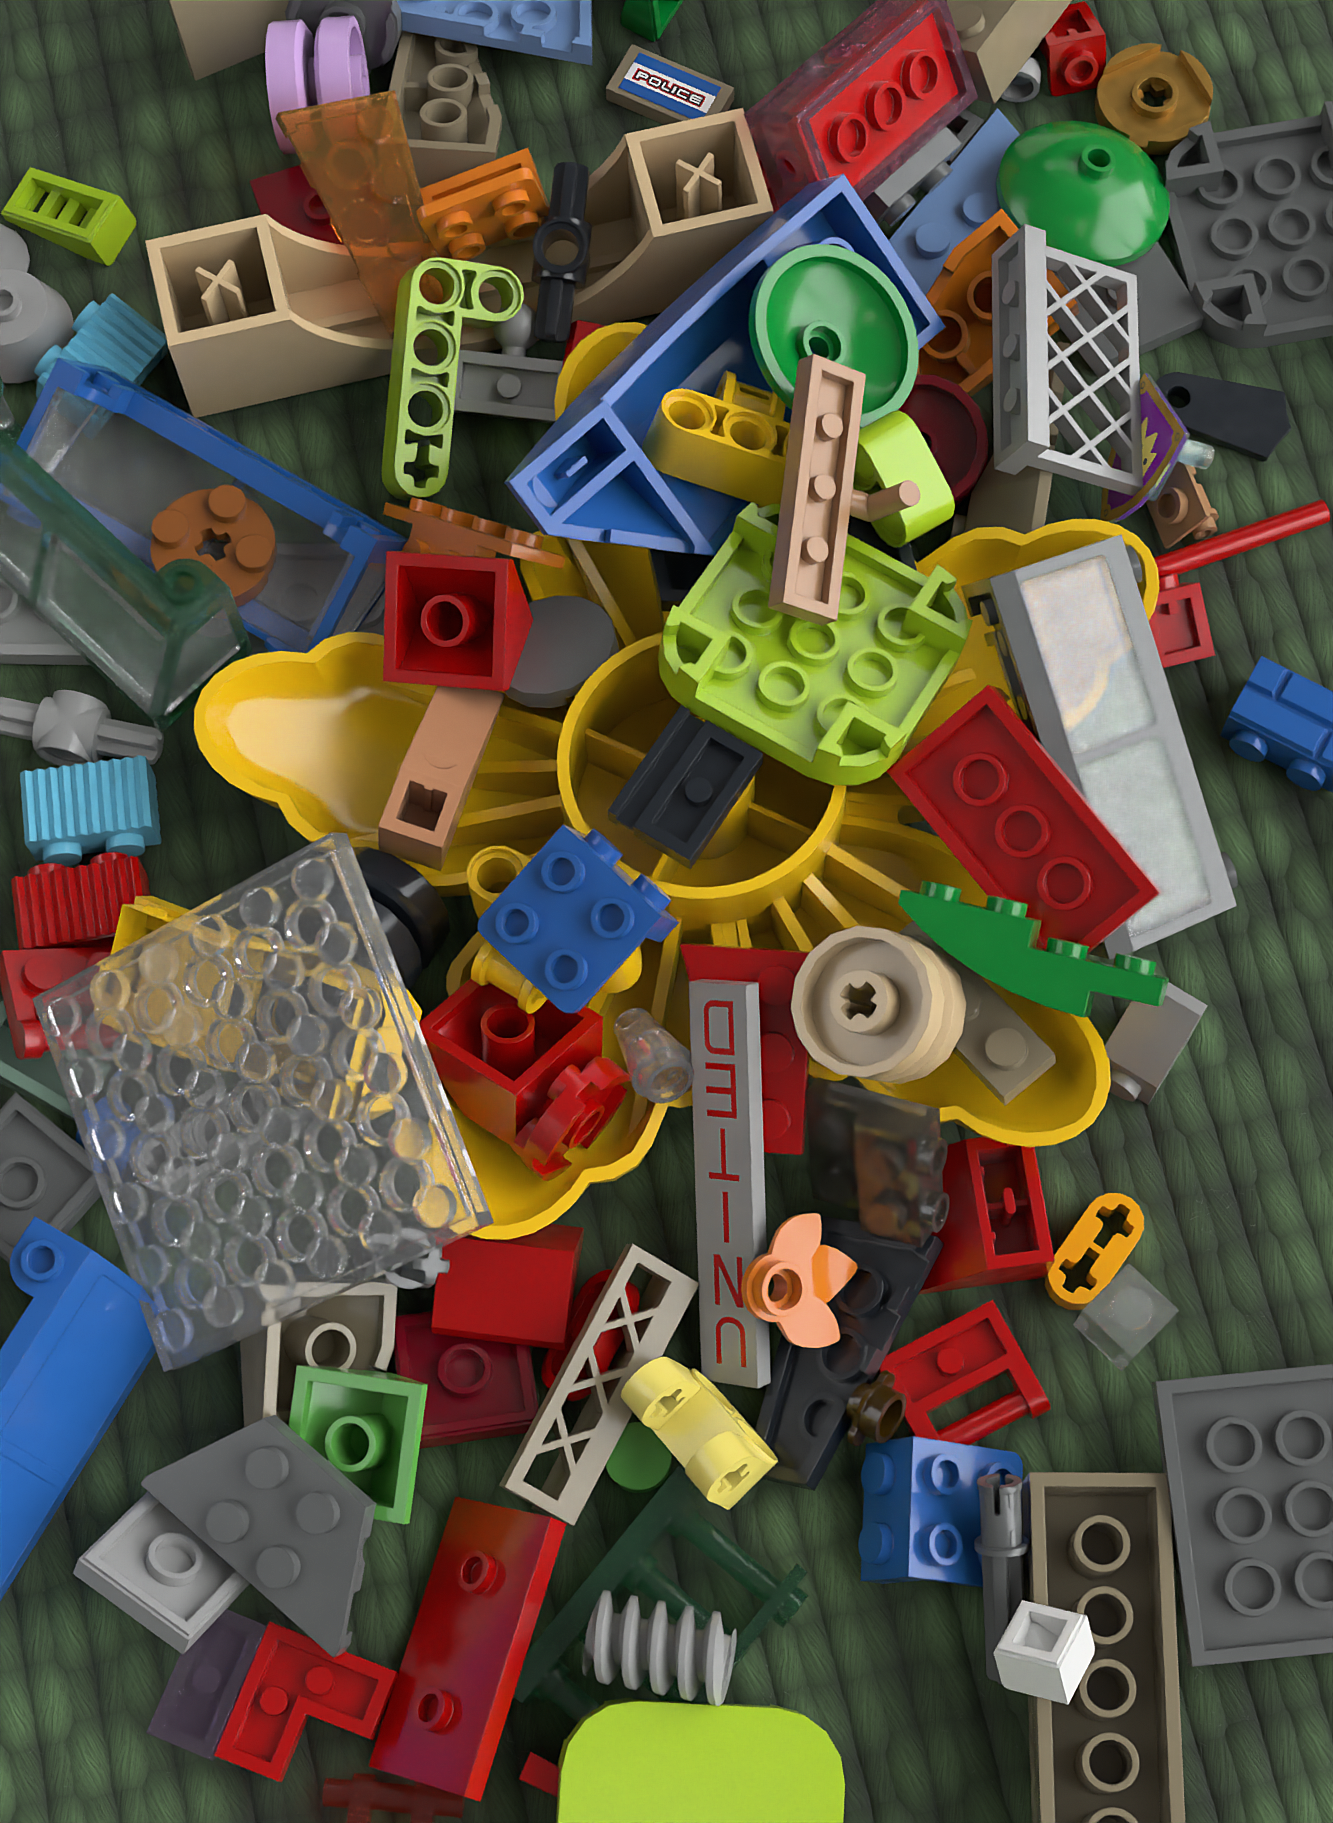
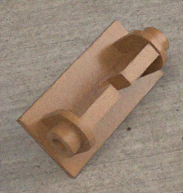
M1183 435L1171 460L1155 485L1144 496L1163 545L1168 549L1190 532H1192L1196 540L1205 539L1213 535L1217 531L1215 522L1219 518L1217 510L1211 508L1202 485L1197 484L1194 475L1197 473L1184 445L1185 435Z

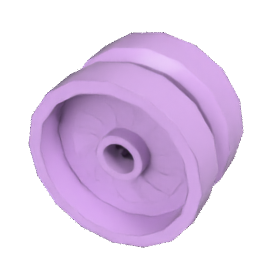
M354 16L324 18L316 30L315 41L302 19L272 21L268 24L265 45L266 85L270 115L279 149L284 154L313 153L321 141L323 130L325 137L336 151L365 149L368 146L370 136V87L363 39L356 18Z

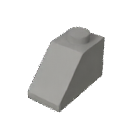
M1169 982L1163 1005L1157 1007L1131 1001L1105 1045L1110 1061L1111 1086L1109 1091L1126 1101L1133 1102L1137 1098L1149 1105L1187 1044L1208 1005Z

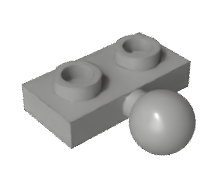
M522 303L521 309L514 317L493 326L494 336L502 346V354L459 350L454 413L555 423L554 399L563 361L526 357V350L532 347L538 340L534 335L536 312L531 307Z

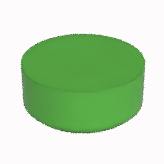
M632 1422L625 1426L605 1466L608 1475L617 1486L628 1492L644 1493L657 1488L667 1478L672 1465V1453L650 1427L645 1426L642 1422Z

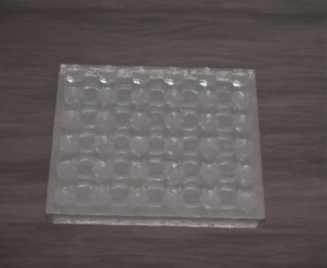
M329 833L32 999L129 1275L141 1285L138 1300L164 1372L187 1366L494 1223L347 833Z

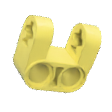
M659 1357L635 1372L622 1389L621 1398L645 1426L650 1427L683 1465L685 1473L707 1500L730 1510L778 1462L773 1451L727 1398L696 1369L692 1368L690 1370L668 1357Z

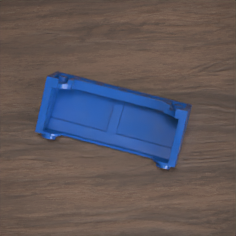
M35 1216L15 1245L10 1257V1273L15 1284L26 1294L32 1296L33 1299L0 1349V1601L179 1315L174 1308L98 1253Z

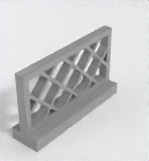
M1024 224L992 254L994 469L1016 475L1028 465L1133 496L1143 488L1137 275L1046 246V231ZM1046 269L1057 272L1071 292L1060 298L1047 281ZM1096 284L1116 291L1117 312L1115 314H1111L1091 288L1093 285ZM1075 298L1078 299L1098 325L1089 333L1085 331L1066 306ZM1052 316L1072 342V345L1064 351L1060 350L1048 334L1047 318ZM1102 332L1118 352L1119 365L1115 368L1092 340ZM1077 350L1099 378L1090 386L1086 384L1067 359ZM1053 369L1074 397L1065 405L1061 404L1049 388L1048 371ZM1103 385H1105L1120 405V419L1117 421L1112 418L1093 393ZM1078 403L1101 432L1091 441L1068 413ZM1050 424H1055L1074 449V454L1070 456L1048 449L1050 447ZM1106 438L1121 458L1122 471L1111 468L1094 446Z

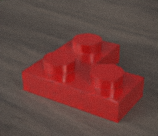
M269 1621L214 1756L282 1782L309 1715L373 1740L399 1673L348 1652L333 1658L312 1638Z

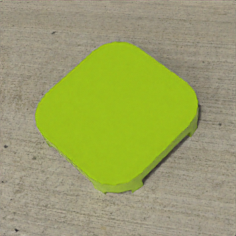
M751 502L736 516L732 533L680 606H672L664 626L658 652L660 677L671 697L688 708L690 712L704 720H708L731 735L807 777L830 785H860L876 779L896 762L954 671L963 650L973 620L968 619L966 607L954 590L957 579L938 564L931 575L927 577L847 533L837 621L821 626L768 608L781 504H770L758 508L754 502Z
M632 1697L604 1701L603 1705L583 1716L567 1739H564L557 1765L559 1768L556 1823H843L845 1782L841 1756L827 1732L805 1715L795 1710L772 1704L770 1706L742 1704L714 1706L710 1703L641 1700L633 1699Z

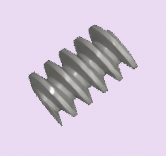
M603 1590L588 1624L583 1653V1675L588 1673L594 1662L597 1681L608 1685L615 1679L621 1668L625 1686L628 1689L636 1690L642 1685L649 1672L652 1691L658 1695H665L677 1677L680 1697L688 1701H692L697 1696L705 1682L708 1702L711 1705L720 1706L724 1702L730 1682L737 1643V1630L735 1628L731 1635L724 1634L721 1612L713 1611L703 1630L696 1629L694 1611L691 1606H685L676 1625L669 1624L666 1603L659 1600L650 1617L643 1619L640 1614L638 1596L633 1595L630 1596L621 1614H617L613 1611L611 1592Z

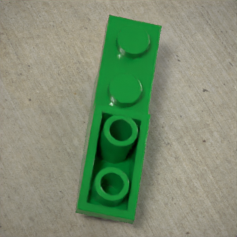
M922 880L919 892L912 890H901L898 904L922 931L947 953L971 970L1014 994L1046 1007L1083 1018L1091 1013L1095 992L1157 1007L1163 1005L1169 978L1154 975L1155 961L1116 953L1114 963L1111 965L1086 959L1089 946L1048 937L1046 949L1036 947L1042 920L1025 917L1028 907L1026 903L988 895L986 906L981 907L960 902L961 888Z

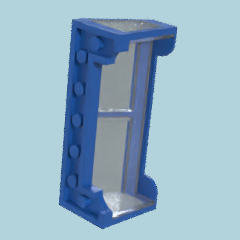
M63 358L57 359L0 477V496L13 503L9 511L16 517L41 528L45 526L47 520L63 523L156 578L150 551L153 535L151 527L155 516L178 498L194 491L215 489L221 485H233L241 489L246 498L256 502L264 510L272 523L277 545L276 563L274 562L273 568L268 574V583L258 596L237 608L214 612L265 641V648L270 652L308 653L326 638L345 632H357L385 591L386 551H402L403 546L409 540L108 367ZM209 539L203 543L204 547L198 550L197 553L199 556L210 554L215 561L225 557L224 546L228 543L224 540Z

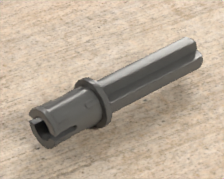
M1000 1474L985 1475L977 1479V1489L979 1490L981 1536L974 1540L975 1551L982 1555L986 1675L989 1679L997 1681L998 1684H1002L994 1651L1021 1601H1025L1023 1554L1030 1550L1029 1539L1022 1535V1479L1012 1474L1005 1476L1006 1485H1000Z

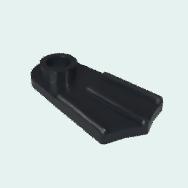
M1182 372L1165 374L1154 384V388L1183 430L1262 462L1268 460L1276 446L1291 431L1286 411L1285 393L1282 391ZM1178 396L1184 400L1186 406L1176 408L1168 402L1167 397Z

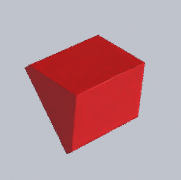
M386 551L383 681L495 691L509 690L534 620L513 559Z
M448 1222L441 1233L442 1258L450 1260V1268L448 1274L438 1273L436 1278L431 1325L432 1333L565 1350L584 1228L549 1224L532 1234L502 1240L476 1237L462 1232Z

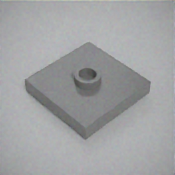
M147 1492L78 1559L73 1572L75 1576L181 1654H184L250 1584L150 1492Z

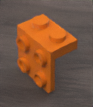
M528 148L417 190L422 204L416 211L417 218L422 229L442 258L465 261L477 257L485 251L486 246L503 239L519 240L530 237L537 232L538 219L542 216H548L549 204Z

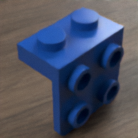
M564 824L478 920V931L559 1010L574 1014L579 1012L645 938L662 942L679 922L665 910L672 900L660 887L642 873L634 881L616 864L623 854L606 837L594 828L585 835Z
M915 1436L888 1440L882 1444L878 1442L866 1444L865 1461L861 1471V1481L864 1488L863 1529L858 1543L861 1557V1581L888 1584L924 1580L983 1588L982 1555L975 1551L974 1540L981 1536L979 1490L977 1489V1479L985 1475L1000 1474V1485H1006L1005 1476L1007 1474L1023 1479V1464L1019 1455L1011 1451ZM1021 1489V1515H1022V1489Z

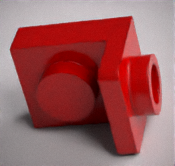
M1086 1L1069 4L1038 45L1047 61L1048 89L1054 97L1097 88L1106 67V33Z
M1177 573L1159 576V594L1149 624L1163 668L1214 656L1215 653L1200 582L1179 583Z

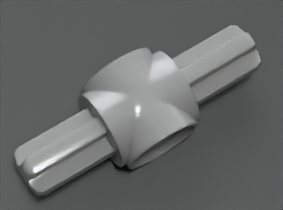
M57 690L54 692L53 697H45L40 705L0 697V734L31 740L36 753L41 758L55 765L72 766L75 763L83 765L86 762L96 763L102 760L104 756L122 759L124 757L134 758L137 755L146 756L149 764L152 765L157 762L162 754L164 742L162 731L158 728L111 719L108 707L102 701L90 695L72 690Z

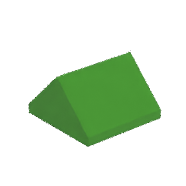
M297 1365L289 1427L376 1503L374 1519L399 1524L410 1523L428 1384L390 1372Z

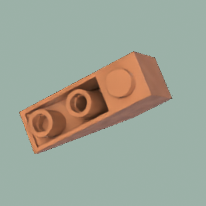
M437 686L400 767L378 826L379 851L441 871L504 700V693L495 690Z

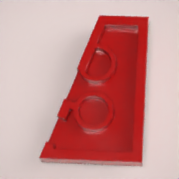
M691 943L680 944L690 982L700 979L759 982L764 1152L802 1155L805 1146L810 1054L797 1036L791 1003L795 977L810 951Z

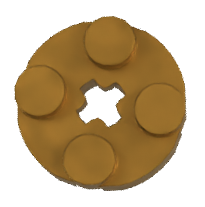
M1144 43L1128 47L1109 60L1104 68L1103 76L1098 82L1094 108L1100 126L1107 127L1127 137L1149 157L1152 155L1170 154L1171 150L1188 136L1189 128L1208 122L1213 97L1211 78L1204 66L1194 56L1180 50L1179 56L1170 52H1162V44ZM1150 91L1154 97L1164 95L1167 99L1163 102V106L1151 107L1143 103V93Z

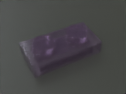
M225 1609L184 1654H180L146 1733L214 1761L216 1758L214 1754L267 1626Z

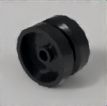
M346 847L327 860L315 876L309 891L303 893L284 917L279 929V936L282 941L306 943L346 955L359 964L395 981L410 992L415 986L422 970L429 966L443 946L450 932L448 910L437 890L415 868L392 854L370 847ZM301 977L314 992L336 1004L340 987L314 977Z

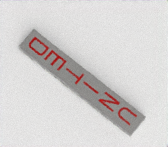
M700 979L689 982L701 1373L709 1381L760 1388L771 1383L769 1322L754 1317L747 1310L741 1291L742 1279L749 1264L758 1256L767 1253L759 982Z

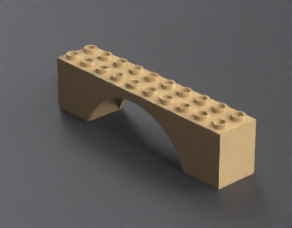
M743 108L624 134L612 154L589 176L584 221L592 225L589 250L590 265L586 274L585 287L575 289L571 323L576 320L608 325L663 312L719 260L773 215V207ZM267 214L145 241L168 348L190 410L195 418L390 374L397 293L400 280L408 270L429 258L440 257L432 244L411 247L373 248L321 241L292 231L280 225ZM535 234L519 240L503 239L486 246L485 251L477 257L465 260L501 266L511 270L519 278L523 286V304L528 305L536 312L540 284L531 280ZM556 241L547 249L545 258L554 265H567L576 258L579 249L570 241ZM422 274L419 281V290L423 298L432 304H440L443 297V288L440 282L434 276ZM482 283L478 292L482 306L487 311L498 313L501 307V296L498 290L493 285ZM461 327L459 350L489 352L502 349V346L494 336L493 327L484 329ZM417 335L413 344L417 359L425 365L435 364L438 356L435 343L427 336Z

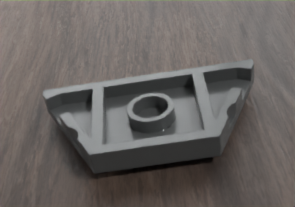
M276 1415L265 1417L144 1478L141 1485L327 1653L335 1658L347 1650L352 1637V1632L347 1631L353 1594L361 1589L365 1567L363 1546L371 1535L376 1503Z

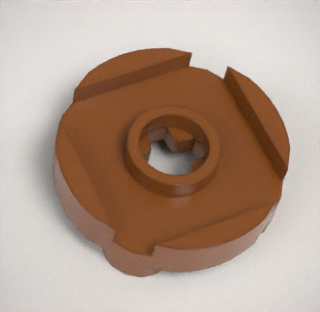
M221 485L215 489H202L188 493L172 502L165 510L159 512L152 521L151 529L153 535L150 551L156 576L167 593L185 604L184 599L192 603L203 604L204 610H230L254 599L268 583V574L272 570L274 562L276 563L277 557L275 532L264 510L256 502L246 498L241 489L233 485ZM209 539L224 540L228 543L224 546L225 557L215 561L210 554L199 556L197 551L203 548V543Z

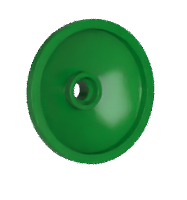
M1057 121L1033 127L1023 132L1009 145L997 172L996 191L999 204L1018 229L1027 224L1045 230L1046 246L1110 267L1127 264L1146 254L1157 243L1168 221L1170 213L1169 192L1164 186L1163 176L1157 166L1134 142L1104 126L1081 121Z
M814 244L796 248L775 261L764 272L755 287L751 299L749 333L758 366L767 383L781 401L792 410L798 361L813 354L812 349L818 356L866 374L860 428L891 411H897L913 388L918 369L919 349L916 329L910 311L890 279L877 266L851 250L828 244Z

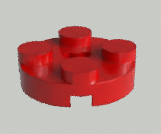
M595 1057L583 1070H580L574 1064L569 1065L560 1073L548 1090L547 1096L553 1100V1103L540 1119L536 1117L522 1128L514 1139L511 1149L522 1158V1163L543 1181L556 1178L572 1165L563 1155L569 1149H573L579 1144L588 1149L611 1121L628 1091L620 1084L630 1081V1075L608 1057Z

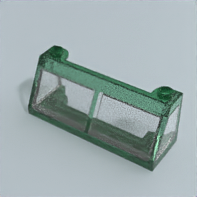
M0 376V578L162 733L198 701L202 689L216 673L234 661L246 658L253 651L231 589L209 567L194 559L174 560L163 566L156 573H153L17 444L23 427L15 421L3 396L4 386Z

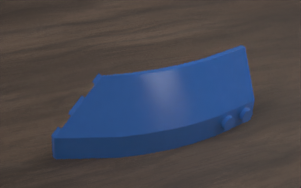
M844 173L809 183L681 294L583 390L506 479L504 483L543 535L711 557L716 555V552L732 533L736 516L751 502L656 470L643 453L642 444L664 395L671 390L683 388L714 397L721 377L727 370L735 373L739 382L773 392L764 378L753 352L749 333V310L755 287L764 272L788 252L806 245L828 244L851 250L869 260L890 279L903 297L914 322L919 350L946 327ZM786 405L783 421L791 423L792 410Z

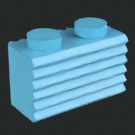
M113 293L101 305L92 301L83 309L72 326V330L77 333L76 336L63 349L56 344L52 346L36 366L34 373L39 376L36 386V397L39 398L58 358L108 367L140 386L167 354L168 344L166 335ZM57 386L48 407L69 422L85 399L72 395ZM87 400L86 404L81 406L79 414L90 418L80 432L84 433L88 439L94 441L116 413ZM87 405L92 406V407L97 408V409H96V410L94 411V413H93L92 410H91Z
M146 756L124 757L121 760L113 758L109 761L99 760L96 763L86 762L83 765L75 763L72 766L62 765L59 768L49 767L46 770L37 768L34 771L24 770L20 773L25 845L36 861L44 860L45 864L57 863L71 866L81 862L83 854L106 851L107 853L121 852L127 854L128 857H136L145 852V846L161 844L156 778Z

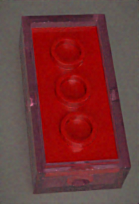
M877 0L744 113L780 209L809 183L843 173L860 199L864 201L976 100L978 95L947 0Z

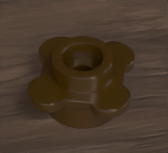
M884 1370L873 1384L861 1383L851 1394L846 1407V1418L852 1421V1427L847 1437L850 1444L856 1447L860 1446L865 1437L882 1444L887 1442L897 1431L906 1410V1396L892 1388L895 1382V1375Z

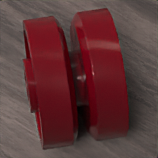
M917 374L909 396L898 410L907 414L914 421L924 439L931 440L930 451L950 487L954 497V512H956L970 500L971 492L987 466V429L978 405L959 385L937 375Z

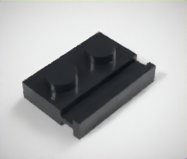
M681 705L608 809V820L616 825L620 823L633 831L634 836L691 869L763 764V753L708 720L705 722L691 715L688 708Z

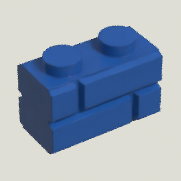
M1261 656L1234 704L1220 736L1230 741L1231 749L1239 756L1254 762H1261L1265 758L1286 769L1287 777L1296 785L1312 791H1317L1322 787L1333 793V691Z

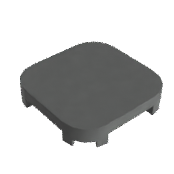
M1324 101L1321 113L1317 116L1215 133L1210 121L1189 128L1188 136L1171 150L1168 160L1165 161L1162 176L1164 186L1169 192L1170 213L1165 227L1178 275L1190 292L1200 314L1204 316L1200 329L1213 340L1234 348H1264L1333 336V101Z

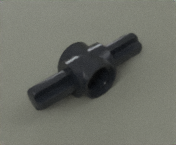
M576 162L557 163L554 167L548 216H542L538 219L537 232L533 240L534 260L531 280L540 284L534 335L536 339L548 343H564L569 339L575 289L585 287L586 274L590 265L589 250L592 225L584 221L590 171L587 166ZM566 240L575 244L579 249L576 258L571 263L562 266L550 263L545 258L549 246L556 241Z

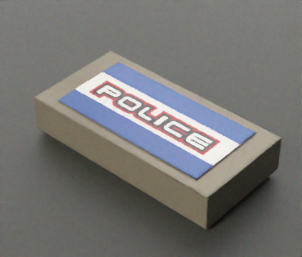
M632 44L606 86V100L661 124L668 125L728 111L734 101V87Z

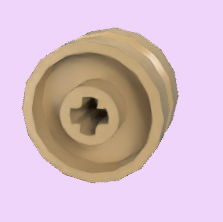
M855 926L829 935L809 952L795 977L791 1010L797 1036L814 1060L836 1074L902 1084L926 1077L949 1058L963 1033L966 1000L960 976L942 952L919 939L904 936L894 931Z

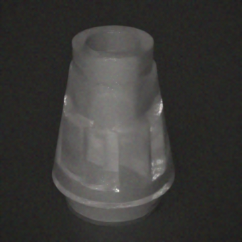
M632 1008L622 1013L615 1021L613 1029L635 1092L643 1097H647L654 1103H668L681 1097L691 1087L694 1080L691 1052L650 1016L647 1010Z

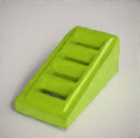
M31 167L0 213L8 222L87 259L107 266L113 264L136 227V218L120 196ZM44 193H49L38 213L33 212ZM67 201V204L65 205V207H64L63 210L61 211L60 215L58 216L57 219H55L56 216L58 215V213L60 212L61 208L63 207V205H64L65 202ZM86 211H88V213L86 214L85 218L83 219V221L81 222L80 226L78 227L77 225H78L79 222L81 221V219H82V217L84 216V214L86 213Z

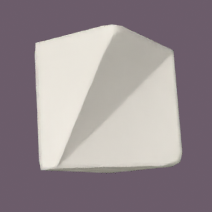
M1022 1600L994 1651L1003 1686L1009 1690L1069 1704L1095 1651L1087 1615Z

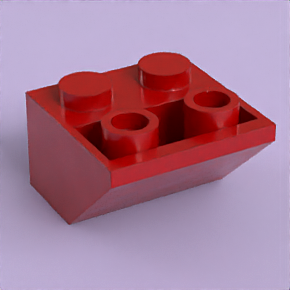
M986 1137L964 1139L895 1164L905 1231L937 1236L944 1243L919 1294L1047 1277L1055 1259L1035 1147L1009 1145Z

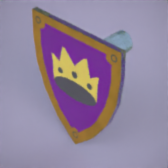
M1144 373L1140 380L1143 488L1133 496L1103 488L1100 516L1102 521L1114 523L1123 520L1143 506L1147 500L1156 501L1177 462L1200 469H1207L1214 458L1213 446L1188 439L1190 433L1150 374ZM1112 448L1108 458V465L1111 468L1122 471L1121 458Z

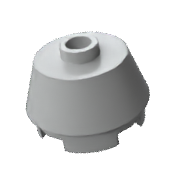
M13 268L0 269V388H6L4 383L20 384L35 380L37 385L39 376L34 371L39 361L55 344L62 349L66 347L73 338L74 330H72L74 324L72 312L65 299L56 290L31 274Z

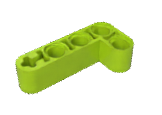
M438 257L429 258L408 270L401 278L397 293L381 469L382 482L387 491L395 498L403 501H411V497L426 498L439 492L445 484L449 469L461 327L491 328L517 314L521 309L524 293L519 278L511 270L501 266ZM422 274L434 276L440 282L443 288V297L440 304H432L423 298L419 290V281ZM482 283L493 285L498 290L501 296L500 309L503 308L500 313L487 311L482 306L478 294ZM417 335L427 336L435 343L438 356L433 366L425 365L417 359L413 347ZM413 395L423 397L432 409L431 422L427 427L415 424L408 414L409 400ZM405 439L409 441L429 439L430 443L429 445L417 448L418 443L405 444ZM415 461L416 468L425 470V479L415 483L413 476L404 474L403 468L405 464Z
M899 410L891 411L859 429L853 489L869 495L905 480L913 481L918 486L920 500L916 505L871 522L880 538L892 547H902L946 522L953 516L955 509L954 497L920 430L907 414Z

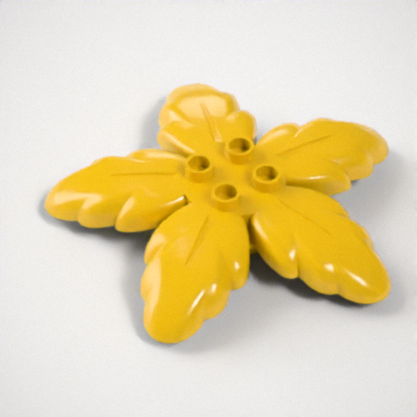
M638 322L614 323L595 330L578 343L567 357L558 377L554 399L555 422L583 390L648 325ZM1070 519L1047 524L1027 534H1022L1005 527L975 528L953 537L918 563L915 561L917 571L927 577L931 575L938 564L957 579L954 590L966 607L968 619L973 620L954 671L896 762L987 685L1001 688L1010 698L1007 704L1016 713L995 645L987 647L984 637L985 633L995 631L993 625H986L982 614L970 616L961 586L1122 534L1125 546L1130 545L1133 547L1141 565L1142 581L1137 583L1149 621L1155 610L1159 594L1158 567L1150 549L1137 535L1118 524L1098 519ZM541 531L533 533L544 537L541 549L565 556L563 568L560 569L520 559V570L532 602L558 595L582 597L600 605L612 620L618 640L619 652L598 667L575 696L566 698L567 705L555 708L528 707L510 699L504 691H498L505 694L504 700L441 871L397 857L415 868L437 890L439 896L471 895L466 879L467 866L471 858L480 850L490 846H505L532 860L563 824L585 835L594 828L623 854L616 864L634 881L641 873L644 874L670 897L672 901L665 910L679 922L662 942L645 938L640 944L642 972L636 983L629 989L619 993L598 991L585 1005L603 1016L602 1058L608 1057L630 1075V1081L620 1084L628 1091L619 1109L602 1133L588 1149L584 1148L581 1144L573 1149H569L563 1156L572 1165L556 1178L543 1181L522 1163V1158L511 1149V1145L464 1116L428 1061L426 1062V1089L437 1110L426 1134L422 1157L424 1181L432 1203L446 1221L464 1233L483 1239L509 1240L532 1234L553 1223L573 1206L590 1184L615 1181L639 1166L654 1142L668 1106L683 1108L693 1105L689 1008L690 981L680 944L691 943L812 951L829 935L855 926L882 928L899 933L913 921L898 904L901 890L919 892L922 880L961 888L960 902L985 907L988 898L940 837L903 825L926 821V819L887 771L880 777L860 785H830L807 777L762 752L763 764L691 869L634 836L633 831L620 823L616 825L608 820V809L681 706L678 701L671 697L659 674L658 652L664 626L670 612L661 611L648 557V548L546 536ZM1103 555L1023 581L1020 584L1022 596L1065 732L1081 722L1103 688L1105 669L1132 644L1121 605L1110 579ZM345 632L324 639L308 653L276 651L254 654L234 661L216 673L202 689L194 708V732L199 749L215 771L240 790L280 809L287 822L318 850L333 854L346 847H370L379 850L378 826L400 767L437 686L383 681L384 636L368 632ZM690 712L691 715L695 716L696 718L700 719L701 721H703V722L706 721V720L702 719L701 717H699V716L693 714L692 712ZM499 882L493 884L486 891L500 893L510 883ZM479 931L470 939L450 965L446 976V990L449 996L471 978V969L475 957L486 941ZM981 975L979 976L1055 1053L1056 1063L1007 1105H1004L953 1051L945 1062L926 1077L902 1084L853 1077L880 1107L902 1122L923 1126L954 1122L983 1137L1004 1144L1025 1147L1055 1145L1076 1137L1094 1123L1106 1104L1111 1086L1110 1061L1103 1040L1088 1017L1083 1018L1046 1007L1014 994ZM810 1055V1078L823 1082L841 1081L848 1077L836 1074L814 1060Z

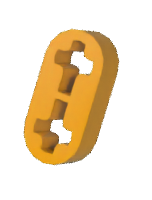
M1107 1193L1097 1197L1083 1213L1054 1255L1055 1262L1047 1277H1045L1046 1290L1049 1297L1057 1305L1068 1310H1082L1092 1306L1100 1298L1136 1246L1144 1230L1143 1213L1140 1206L1132 1198L1121 1193ZM1114 1211H1118L1126 1217L1122 1228L1129 1233V1236L1126 1238L1124 1235L1116 1233L1103 1249L1094 1243L1103 1226V1222L1096 1215L1100 1213L1102 1216L1110 1217ZM1086 1254L1095 1260L1086 1276V1281L1093 1288L1089 1291L1087 1288L1080 1286L1074 1293H1071L1063 1287L1066 1275L1059 1268L1063 1265L1067 1269H1074Z

